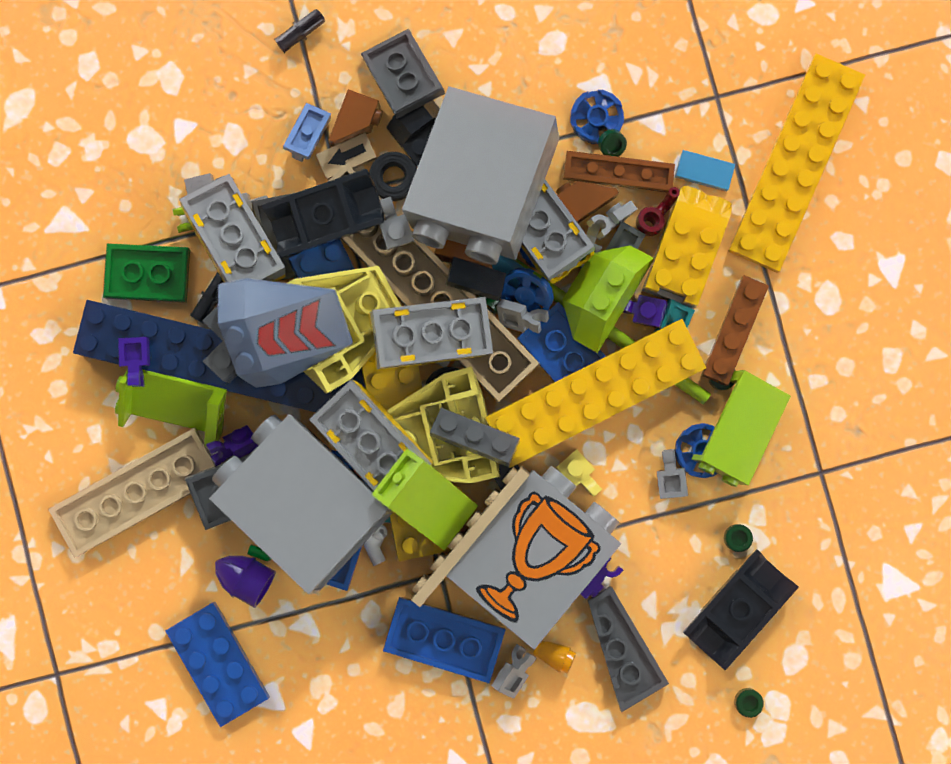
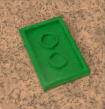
M107 243L103 298L187 303L190 248Z

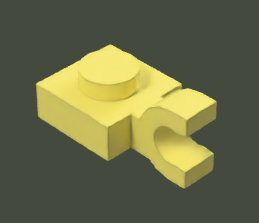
M577 449L556 467L574 485L578 486L581 483L593 497L602 490L595 480L590 477V474L595 470L594 467Z

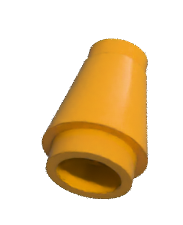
M542 640L534 649L533 655L557 672L563 671L568 673L576 653L571 651V647Z

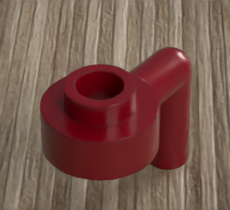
M676 187L670 188L664 200L656 208L646 207L642 209L636 218L637 229L646 234V236L657 235L665 224L664 215L673 206L680 194L679 189ZM645 221L651 222L653 227L648 226Z

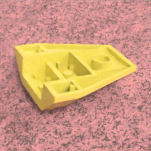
M379 266L297 278L288 282V284L335 289L353 341L348 347L308 368L304 373L325 393H328L351 380L376 351L373 328H370L369 313L376 309L402 307Z
M472 367L444 373L387 410L434 462L431 466L448 481L475 483L500 476L497 462L430 436L431 428L441 408L487 425L484 418L488 416L485 400Z

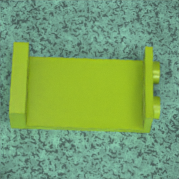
M128 369L123 376H119L116 383V392L119 393V399L115 406V414H118V426L124 427L132 414L204 431L205 447L206 444L212 441H219L223 433L227 389L143 369L145 386L142 387L128 386Z
M746 370L733 372L730 382L736 385L702 455L693 454L692 460L699 463V469L712 475L714 472L723 476L722 481L733 487H737L738 484H750L791 397L789 394Z
M408 448L371 494L443 550L447 548L478 507L462 491Z

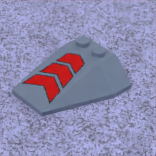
M249 278L220 283L218 285V325L237 376L255 388L282 384L353 343L335 289Z

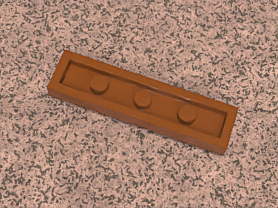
M567 151L563 180L668 192L673 187L675 164Z
M746 275L741 277L705 364L706 369L702 371L701 376L725 386L729 385L769 285Z

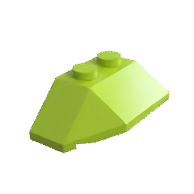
M632 246L594 252L592 258L583 265L562 300L574 341L596 353L599 352L653 263V257Z

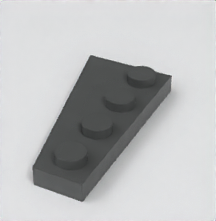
M610 586L587 601L622 713L667 686L669 682L615 591Z

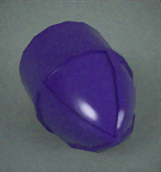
M227 556L215 562L216 576L222 588L231 597H235L253 608H256L261 602L276 574L275 570L258 562L254 557Z

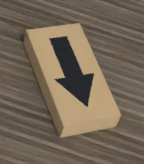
M366 133L316 154L328 181L346 164L352 169H356L377 159Z

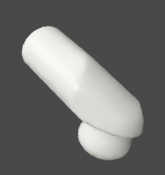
M381 525L364 543L373 566L386 560L380 549L384 538L387 536V529L384 525Z

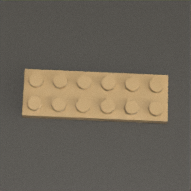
M193 428L48 510L75 558L191 494L185 477L214 467L215 464L210 457L211 454L207 447L204 446V442L197 429Z
M522 465L518 470L513 467L502 480L505 486L500 491L495 488L484 502L487 505L483 512L477 510L466 524L469 527L464 534L459 531L448 546L451 551L447 555L442 552L430 567L433 571L430 576L424 574L412 589L415 595L411 600L416 605L421 607L529 477L530 472Z

